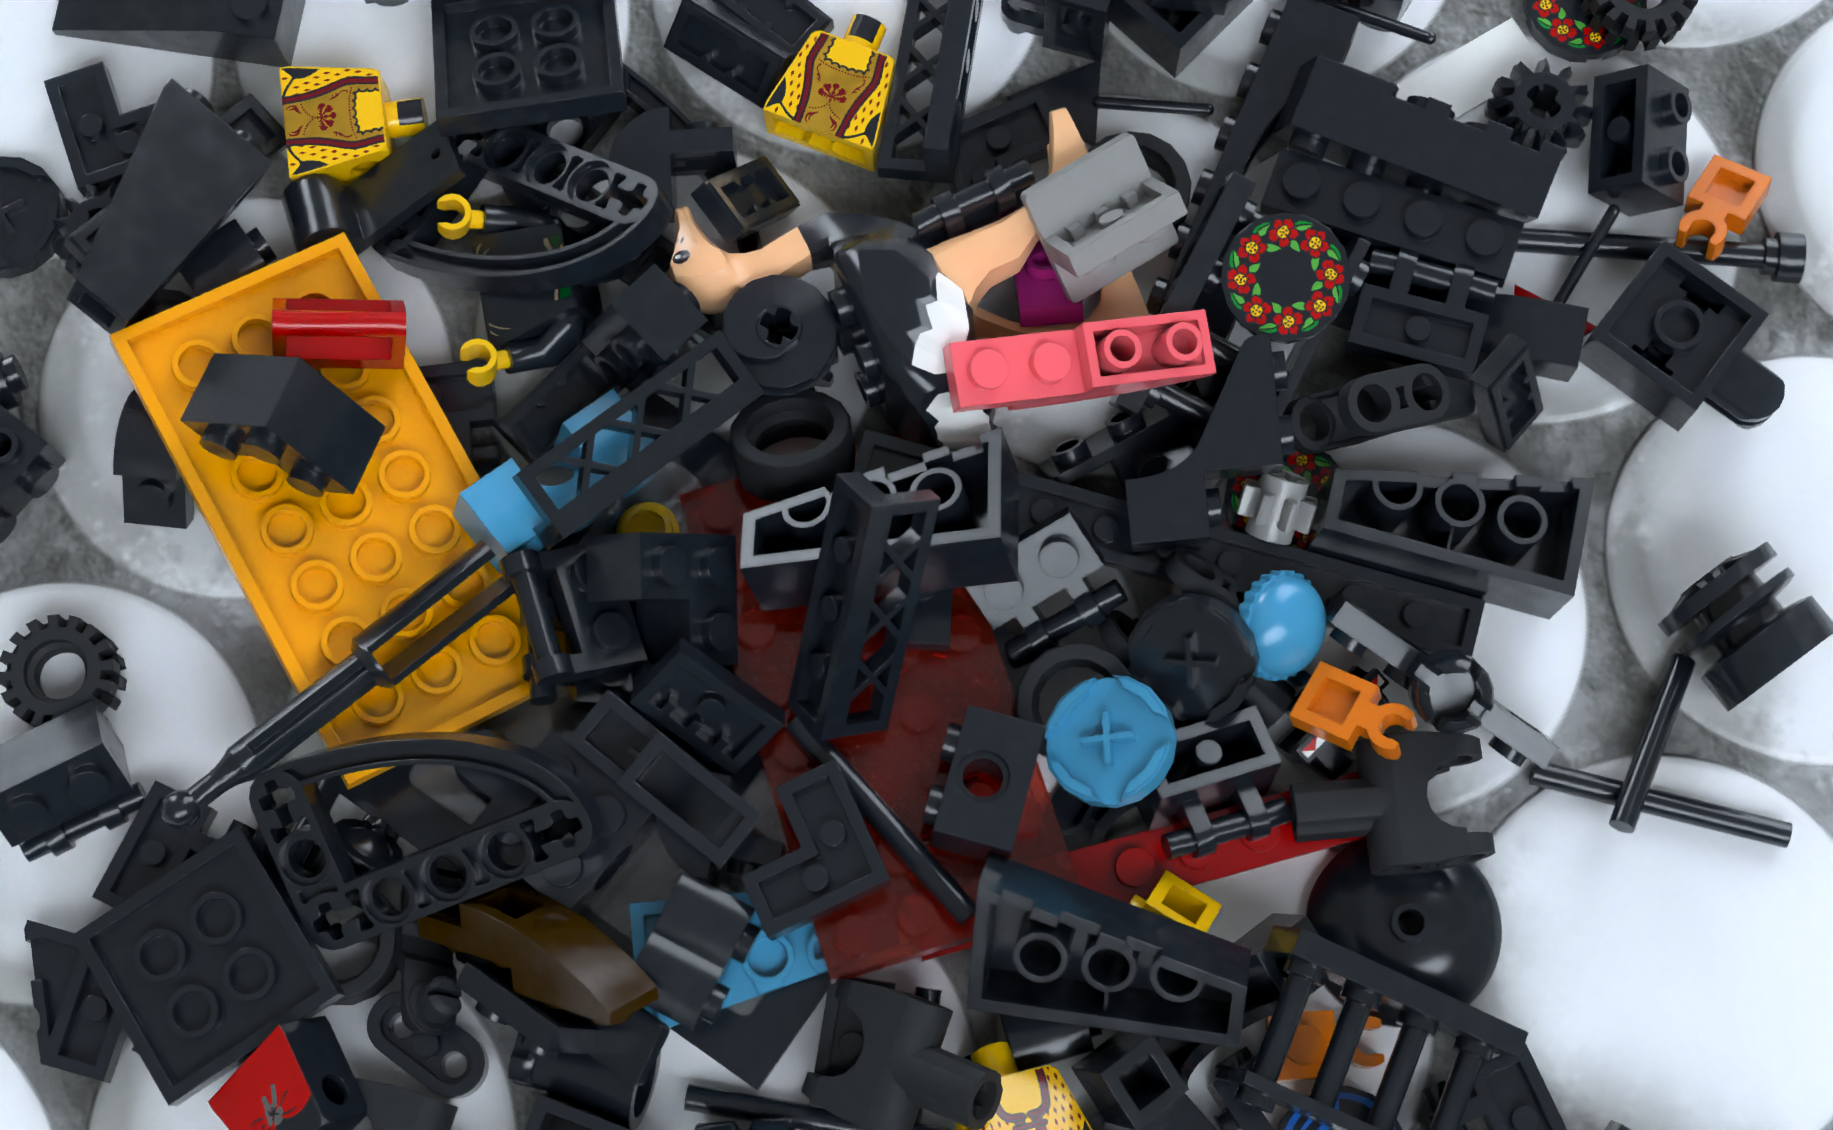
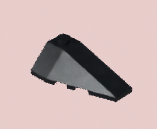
M59 0L52 31L55 35L275 67H287L292 65L306 0Z

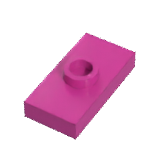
M1039 240L1021 270L1013 275L1020 327L1084 322L1083 300L1073 303L1066 298Z

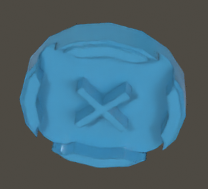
M1112 675L1114 678L1106 677L1098 680L1095 677L1079 682L1062 696L1047 720L1044 738L1047 739V755L1045 754L1048 768L1064 790L1091 806L1119 808L1142 800L1162 783L1174 762L1177 733L1170 710L1149 686L1129 676Z

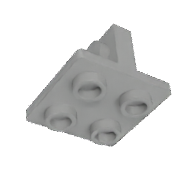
M1127 132L1121 133L1027 188L1020 196L1066 298L1073 303L1080 302L1176 245L1179 238L1173 222L1188 214L1179 191L1152 177L1136 138Z

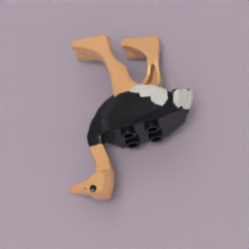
M1065 107L1049 112L1048 176L1088 153ZM682 206L675 209L674 213L676 237L668 277L672 282L681 283L694 294L699 302L702 314L712 315L724 312L733 295L752 280L769 275L801 278L813 270L830 267L834 272L835 289L827 292V296L837 321L838 347L843 356L853 353L860 371L855 373V379L865 404L868 408L878 405L887 425L909 441L933 448L948 445L950 451H957L981 443L979 434L998 428L993 423L995 408L953 413L942 350L948 343L1075 329L1085 322L1150 315L1132 271L1098 290L1099 300L1097 307L1089 318L1084 319V322L1020 327L1018 322L1004 319L978 307L979 301L991 287L1017 274L1021 270L1036 243L1040 240L1024 206L996 222L936 244L927 235L920 237L915 228L900 221L864 213H822L797 226L763 248L747 253H727L718 248L697 225L689 207Z

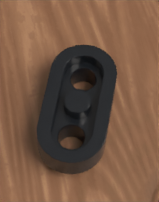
M401 991L388 993L373 1005L367 1019V1032L370 1041L377 1050L429 1090L446 1098L459 1099L473 1094L482 1086L489 1069L487 1052L480 1041L455 1023L448 1032L441 1035H426L413 1032L409 1037L401 1039L394 1032V1024L401 1016ZM462 1053L467 1060V1068L461 1076L451 1078L445 1070L446 1061L451 1055Z

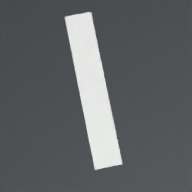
M1510 18L1396 84L1399 88L1396 98L1406 101L1408 96L1413 95L1426 98L1432 97L1452 105L1451 110L1455 113L1454 119L1494 97L1491 90L1495 81L1501 78V76L1510 78L1514 65L1519 64L1521 61L1534 73L1537 63L1542 59L1515 20ZM1279 153L1251 168L1244 176L1257 183L1249 199L1258 204L1256 208L1258 212H1260L1261 202ZM1323 157V160H1322V161H1326V162H1329V163H1332V164H1335V165H1339V164H1337V163H1335V162H1332V161H1330V160H1328V159H1326V158Z

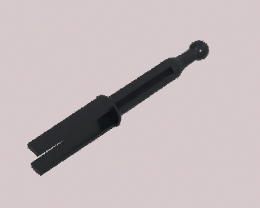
M481 540L352 638V653L228 747L219 763L187 790H176L168 794L161 806L164 822L175 829H187L195 825L201 816L202 809L223 793L239 784L256 779L376 685L385 688L394 687L515 593L513 585L506 583L502 576L384 665L380 666L371 654L496 555L492 549Z

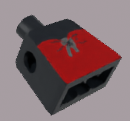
M326 1016L279 1024L208 1101L212 1110L229 1130H353L367 1115V1103Z

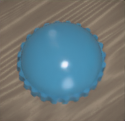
M1272 570L1270 574H1262L1260 580L1254 581L1251 589L1245 592L1244 601L1239 605V614L1254 633L1260 657L1257 678L1278 681L1287 680L1289 676H1296L1298 672L1306 668L1315 659L1325 638L1327 619L1323 601L1319 593L1311 585L1310 580L1304 579L1303 574L1295 573V571Z

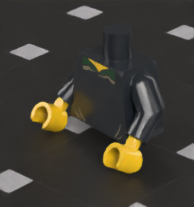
M457 194L444 195L437 201L438 209L444 211L456 210L464 217L455 224L447 222L437 223L438 232L447 239L455 240L465 236L469 229H478L480 235L470 238L472 252L477 255L506 256L533 254L562 248L587 238L585 235L569 228L560 217L525 207L482 204L480 210H471L468 201ZM624 265L593 280L555 290L533 293L480 292L488 341L477 338L465 342L460 348V360L465 362L480 358L488 363L483 367H474L467 370V380L476 387H484L495 379L497 370L505 369L507 374H515L557 366L580 341V336L603 312L599 286L622 278L625 273Z

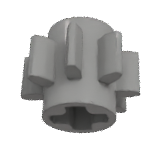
M1283 469L1282 473L1261 475L1260 481L1246 478L1236 510L1237 514L1248 516L1245 531L1258 539L1281 545L1291 544L1295 531L1309 534L1318 507V499L1306 495L1310 481L1298 474Z

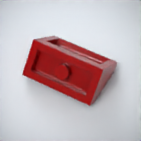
M273 298V356L300 357L312 368L403 369L407 326L404 300Z

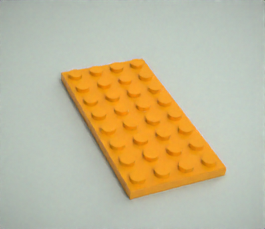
M344 232L109 335L112 348L297 695L352 653V638L476 545L455 519L453 512L459 493L480 480L407 345H405L403 369L314 368L386 426L354 494L324 492L322 497L307 495L292 487L286 481L288 473L276 464L261 461L253 456L238 455L236 460H226L208 452L199 444L201 436L180 421L214 353L273 356V298L381 300ZM488 561L371 654L380 666L384 665L503 575L499 574L490 561ZM515 593L394 687L385 688L376 685L319 729L317 733L325 748L366 738L401 733H463L529 700V682L522 678V657L528 654L527 630L520 623V608ZM555 631L561 652L566 653L565 632ZM395 766L363 770L340 776L349 790Z

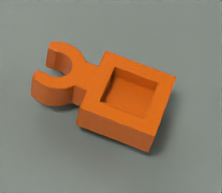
M1714 154L1687 195L1684 212L1687 214L1679 222L1675 246L1683 248L1691 236H1705L1710 240L1705 258L1711 261L1715 260L1723 251L1727 230L1742 236L1768 195L1772 177Z
M1322 661L1317 665L1289 714L1294 727L1350 752L1360 736L1369 739L1373 750L1379 756L1389 760H1398L1402 753L1399 743L1383 735L1384 731L1393 725H1400L1408 730L1415 731L1418 725L1414 712L1403 704L1387 703L1378 706L1382 698L1378 685Z
M1334 1010L1303 1012L1277 1082L1316 1079L1335 1029ZM1272 1016L1265 1018L1266 1031ZM1369 1016L1364 1030H1378L1382 1027L1381 1019ZM1357 1046L1351 1064L1364 1069L1373 1068L1385 1062L1384 1054L1375 1053L1368 1055L1361 1052Z

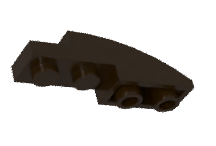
M516 882L509 883L417 919L420 938L447 946L452 952L468 953L492 961L495 966L500 968H511L514 993L543 1002L548 1008L564 1009L590 1018L593 1023L598 1025L623 1023L630 1019L632 1013L659 999L657 985L611 938L562 903L539 893L535 889Z

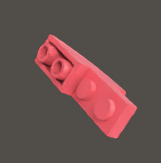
M1205 309L1085 322L1075 329L953 342L948 343L942 349L953 413L1008 407V411L1064 404L1167 386L1212 376L1216 373Z

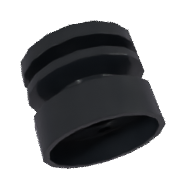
M1768 542L1763 543L1756 549L1731 556L1709 571L1680 595L1669 615L1658 624L1667 637L1672 636L1692 621L1700 629V633L1679 649L1684 658L1697 654L1710 646H1713L1721 655L1706 670L1701 679L1728 712L1833 634V620L1812 595L1802 598L1785 608L1776 599L1779 593L1795 576L1789 567L1766 583H1763L1756 575V572L1778 555Z

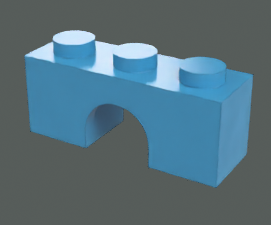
M614 389L563 422L554 446L621 400ZM631 410L616 420L631 422ZM605 429L595 434L592 461L620 466L626 462L630 434ZM641 436L639 451L655 440ZM582 444L566 456L581 459ZM512 458L460 492L453 512L455 519L475 544L482 540L492 549L496 556L489 561L499 574H502L499 561L511 553L527 549L536 550L537 552L547 551L544 544L533 531V528L543 522V520L512 479L514 475L521 471ZM571 469L572 479L566 483L556 486L541 485L558 510L576 498L579 470ZM590 473L588 488L605 477V475ZM653 475L625 494L623 498H627L640 490L651 480ZM602 512L596 515L594 518H592L590 521L585 523L583 526H581L573 533H577L586 528L593 521H595L602 514Z

